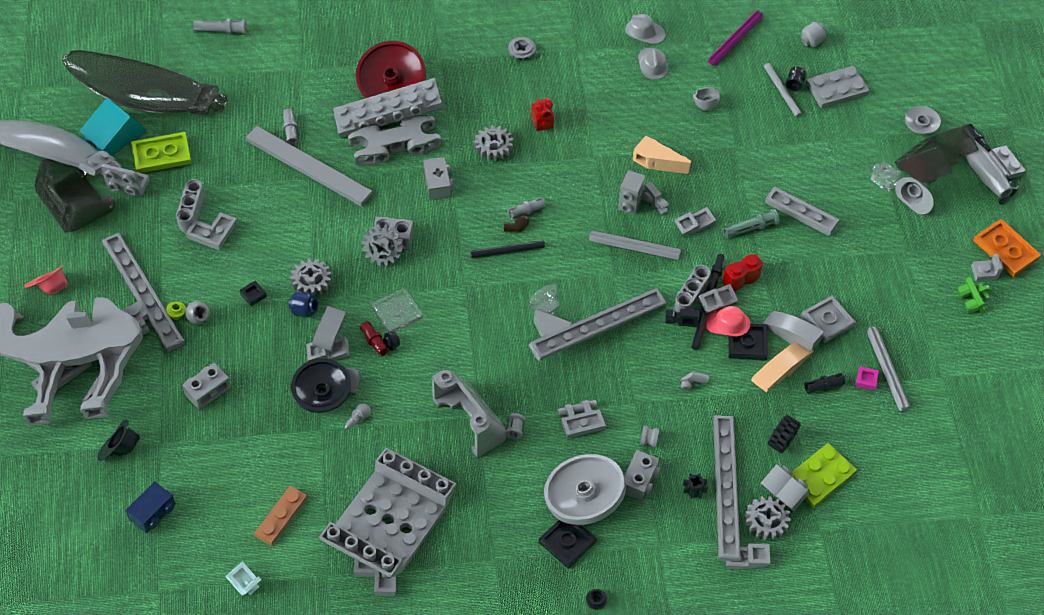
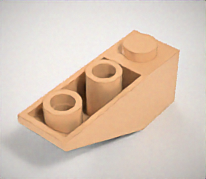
M645 136L634 148L633 161L647 169L684 174L690 172L691 161L688 158L660 144L655 139Z

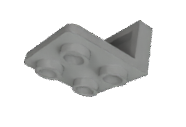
M103 164L101 167L107 188L112 191H120L142 197L150 181L149 175L107 164Z

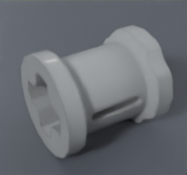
M512 413L508 415L509 425L508 429H506V436L518 440L523 436L522 426L526 418L521 414Z

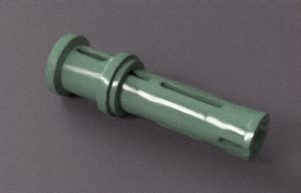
M771 209L768 213L756 214L752 219L723 227V234L728 239L754 229L763 230L767 226L778 225L780 222L778 213L775 209Z

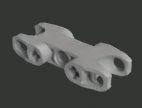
M409 117L401 121V127L381 131L379 126L373 125L352 132L348 135L349 145L353 147H366L354 153L355 164L375 165L386 162L391 153L409 150L411 155H420L442 145L440 135L424 133L435 127L434 117Z

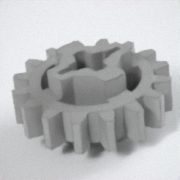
M491 125V129L484 127V131L479 130L478 135H475L474 148H476V153H480L481 158L487 156V160L493 158L496 161L497 157L504 159V155L509 156V151L513 150L512 134L507 133L506 128L501 130V126H498L497 129L493 125Z
M377 225L376 230L371 227L369 233H365L364 237L366 239H363L361 243L365 245L362 251H367L365 257H371V263L376 260L378 266H380L381 262H384L385 266H387L389 260L394 263L396 258L400 257V251L403 249V246L400 244H402L403 239H398L400 233L394 234L393 227L388 230L387 225L383 228Z
M309 258L307 263L300 261L301 265H295V270H291L290 280L293 289H297L300 292L313 293L314 295L315 293L322 295V290L327 291L328 285L332 284L330 267H325L324 261L319 264L318 259L311 262Z
M761 496L760 502L754 499L752 505H748L745 518H747L745 524L750 526V532H757V538L763 535L764 540L768 536L775 540L776 534L782 537L783 531L787 532L791 518H788L790 511H784L786 504L779 505L780 499L774 502L772 501V496H769L768 500Z

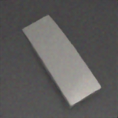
M773 311L762 323L767 324V329L788 343L793 344L796 342L809 352L818 345L824 334L823 330L800 318Z

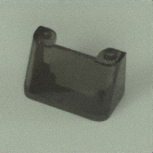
M51 159L41 160L35 179V190L65 233L74 232L114 210L116 203L114 199L108 194L100 198L87 180V172L79 169V167Z

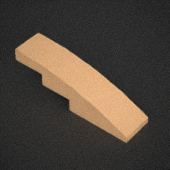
M794 342L761 368L752 377V382L767 393L776 383L779 384L787 375L790 376L813 354L814 350L809 352Z

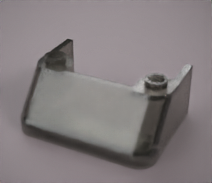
M968 124L920 141L898 158L895 163L901 171L922 183L931 184L936 182L937 178L951 174L952 169L950 166L957 164L959 158L976 152L979 149Z

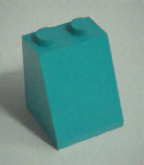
M109 98L104 100L80 129V132L85 135L83 137L85 141L91 145L94 143L98 151H105L111 156L147 131L143 125Z

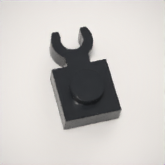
M671 309L666 310L665 323H678V326L697 327L699 310L680 309V312Z

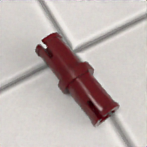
M370 321L363 322L360 325V330L366 336L367 343L373 346L378 356H385L389 352V348L383 342L382 335L376 332Z

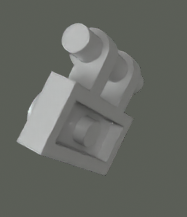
M584 400L580 404H567L563 408L557 409L559 417L567 416L561 418L567 439L605 430L606 425L600 409L592 411L593 408H597L596 400ZM584 411V413H581V414H577V415L574 414V413H576V412Z

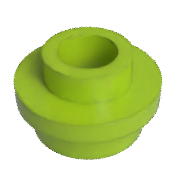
M175 301L168 304L166 312L171 319L179 320L185 315L186 307L183 303Z

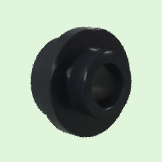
M386 332L384 334L383 342L390 351L396 350L400 346L398 335L395 332Z
M593 589L588 592L586 603L591 609L600 610L607 604V596L602 590ZM598 598L600 602H594L593 599Z

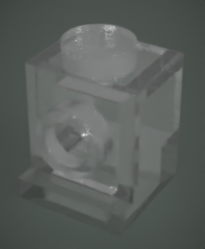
M885 161L881 164L876 163L871 170L873 172L871 180L888 192L900 180L902 170L895 169Z

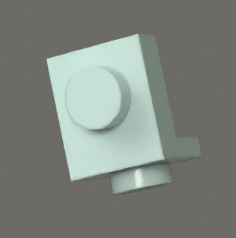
M243 561L225 576L241 595L246 593L251 595L259 588L257 583L261 581V578L259 576L256 577Z

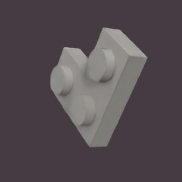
M220 212L211 226L194 220L185 233L186 238L220 250L236 226L237 218Z
M354 559V576L375 577L374 596H395L396 576L391 578Z

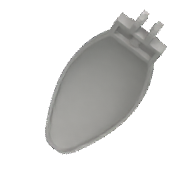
M0 120V144L79 167V169L92 176L99 173L103 174L101 170L103 164L121 168V165L115 161L116 158L109 155V153L101 150L98 151L81 137L59 127L35 121Z

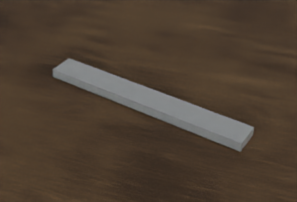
M258 126L246 136V141L361 207L372 196V190Z
M118 232L103 239V245L137 302L140 300L150 317L148 321L167 353L184 345V339L172 319L168 316L166 309L120 233Z
M655 288L530 342L529 347L536 359L541 361L660 309L667 303L658 288Z
M714 415L719 561L740 562L734 416Z

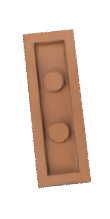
M289 486L255 531V537L273 546L308 499L307 495Z

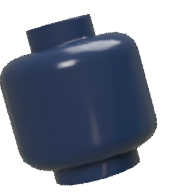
M297 291L289 299L288 305L295 316L311 317L317 312L319 302L313 293Z

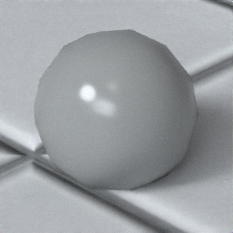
M193 301L186 308V318L192 324L201 325L208 320L210 309L203 301Z

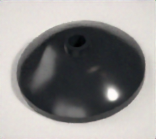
M315 359L303 364L295 372L291 381V392L296 403L303 409L314 413L329 412L338 408L345 402L351 390V380L347 370L340 363L331 359Z

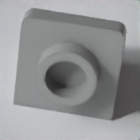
M994 254L992 260L975 261L972 263L971 267L975 280H998L1000 273L1003 271V262L999 260L998 254Z

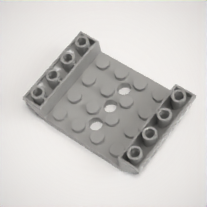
M385 448L375 461V472L337 523L330 522L319 536V540L392 578L404 571L447 508L456 483ZM367 509H374L376 513L368 515L365 511ZM385 518H391L394 522L391 524H385L383 520ZM408 527L412 531L410 533H403L401 529Z

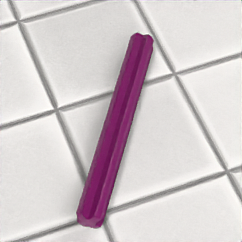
M756 10L709 57V64L717 65L762 19L763 13Z

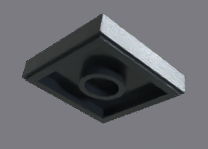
M750 324L748 332L744 335L737 337L728 335V358L767 361V324Z
M558 520L538 539V543L568 569L597 542V538L582 525L569 524Z

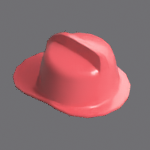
M64 265L50 273L33 279L25 284L24 287L36 284L47 294L60 292L68 285L61 269Z
M728 306L711 312L708 315L705 326L712 333L737 337L748 332L750 320L740 308Z

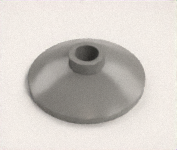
M926 106L912 107L905 115L907 127L918 134H932L939 129L941 124L938 113Z

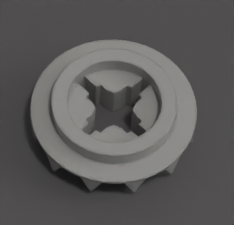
M518 37L513 39L508 45L510 56H515L516 59H530L531 55L535 54V43L529 38Z

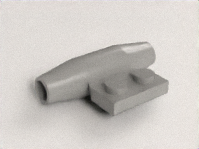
M972 137L966 138L960 144L970 166L983 183L1001 199L1009 196L1013 191L1007 178L1020 177L1026 172L1007 146L993 148L988 153Z

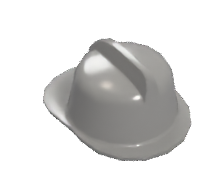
M646 14L633 15L625 28L628 36L645 43L658 44L665 39V30L660 25L654 23L652 18Z
M645 48L638 54L640 68L647 78L657 80L666 76L668 64L666 56L661 50Z
M904 177L897 182L895 186L897 196L918 214H927L932 210L934 199L923 180Z

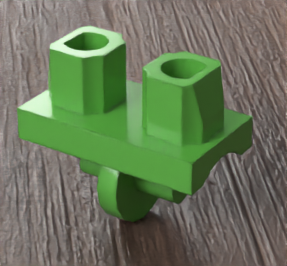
M971 276L965 278L966 283L957 287L961 299L970 295L973 298L964 302L968 313L978 310L980 314L985 313V304L982 298L985 301L990 300L991 287L979 283L977 284L979 289H977Z

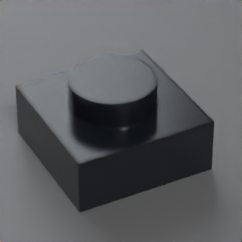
M256 280L239 290L240 295L251 307L267 297L266 292Z

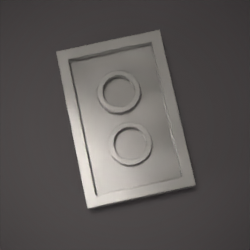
M854 66L806 80V85L821 109L869 94L868 87Z

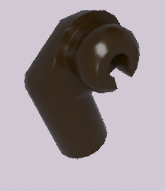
M521 215L514 223L504 222V231L522 232L530 222L528 216Z

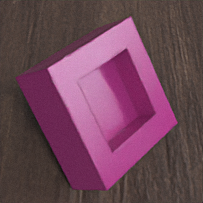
M859 366L855 386L875 391L879 370Z

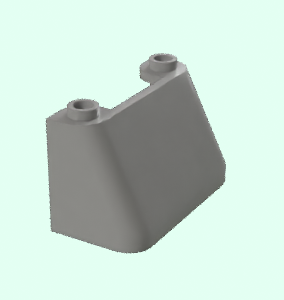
M442 370L432 376L433 401L439 408L442 404H446L453 410L461 405L471 418L470 427L475 433V444L472 446V452L477 458L506 440L505 426L469 382L449 370Z

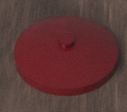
M385 41L374 45L363 54L356 68V83L364 98L426 81V67L421 55L412 46L400 41Z

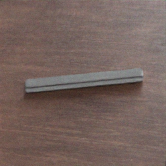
M594 230L591 231L589 240L592 242L676 260L680 258L681 250L678 248Z
M870 327L867 331L868 337L897 407L900 411L908 410L910 404L877 327Z

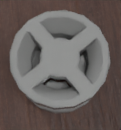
M644 425L640 445L649 444L656 448L660 428L650 429Z

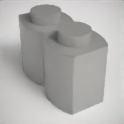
M776 464L761 484L792 511H795L809 495V491L806 489L808 485L800 478L797 481L792 478L791 475L793 473L784 465L780 468Z

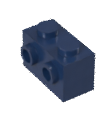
M154 481L125 511L128 519L147 534L151 529L157 527L160 520L166 514H169L174 509L176 503L173 495Z

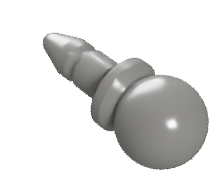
M364 403L359 404L352 412V417L347 421L345 429L352 428L357 422L361 423L364 419L368 418L371 414L370 407Z

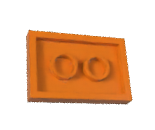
M1002 219L977 234L973 240L989 256L993 257L994 254H998L999 260L1003 262V268L1012 277H1015L1041 257L1037 250Z

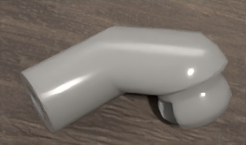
M691 372L681 378V389L688 391L692 387L691 384L695 382L707 384L709 375Z

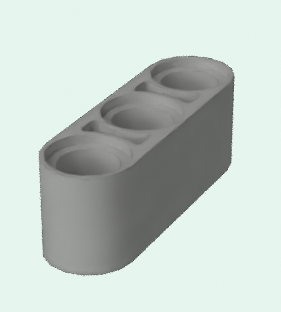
M191 179L186 183L176 213L179 229L184 233L187 232L194 220H198L204 200L202 183L197 179Z
M698 265L694 268L676 296L674 306L676 312H680V309L694 308L699 300L698 296L704 293L709 284L711 272L707 266Z
M327 306L315 333L312 345L331 351L343 324L346 312Z

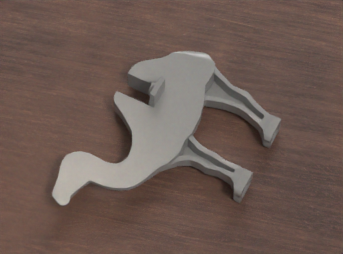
M95 298L91 323L86 312L81 311L75 300L66 303L46 327L29 335L17 336L13 333V327L15 322L23 319V315L15 311L10 304L1 303L0 354L4 357L24 362L40 373L37 384L38 395L36 403L24 410L23 418L27 420V424H50L53 398L57 391L59 379L66 366L85 364L98 359L100 362L101 378L92 397L82 403L80 412L83 413L86 419L108 417L109 410L107 406L116 389L122 383L123 369L143 338L139 322L130 314L118 309L111 300Z

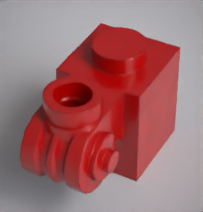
M550 98L536 100V103L531 104V117L536 131L554 128L553 103Z

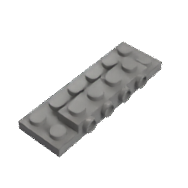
M432 78L335 107L333 111L338 134L342 138L364 127L373 125L383 126L443 108L436 80Z

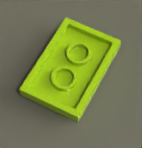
M186 132L131 141L136 171L138 173L192 164Z
M827 443L792 471L791 477L796 481L800 478L808 485L806 489L809 491V495L804 500L814 509L854 476L857 469Z

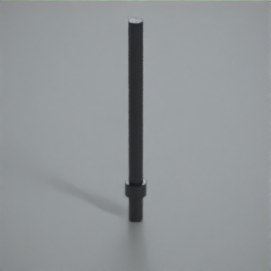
M723 254L717 255L715 265L712 266V276L707 292L716 288L718 279L722 276V265L725 258ZM704 307L702 308L691 346L693 350H699L709 315Z

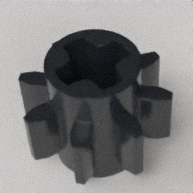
M690 473L689 480L684 479L683 486H685L683 493H688L690 499L697 497L701 499L702 492L707 493L708 487L705 486L707 479H703L700 473L698 475Z

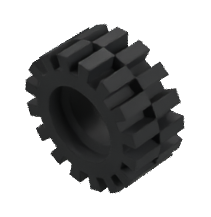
M789 415L784 416L776 426V429H774L767 445L782 454L791 441H793L801 423Z

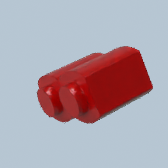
M750 254L745 256L740 262L731 263L724 270L722 283L725 286L730 284L734 291L740 290L745 284H751L760 278L763 262L756 254Z

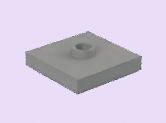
M833 295L808 308L801 314L806 322L824 331L822 337L824 343L849 330L856 324L855 320Z

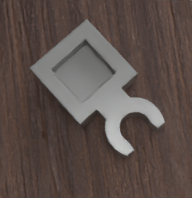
M652 182L645 184L643 195L646 202L650 203L654 208L657 207L661 215L668 212L666 207L669 204L665 199H662L661 192Z

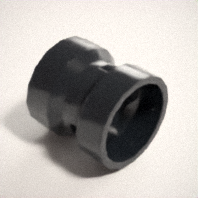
M792 67L785 83L786 87L791 91H800L807 75L806 71L801 67Z

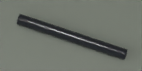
M541 240L470 251L471 258L538 249L544 248L545 242Z

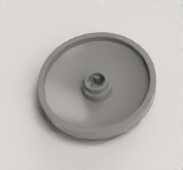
M597 454L579 455L564 461L551 472L545 483L544 498L548 509L557 519L574 525L590 524L604 519L617 509L624 498L626 482L621 468L612 459Z

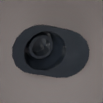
M123 420L116 431L101 447L97 455L99 461L106 459L110 454L126 455L134 449L140 436L128 427V420Z

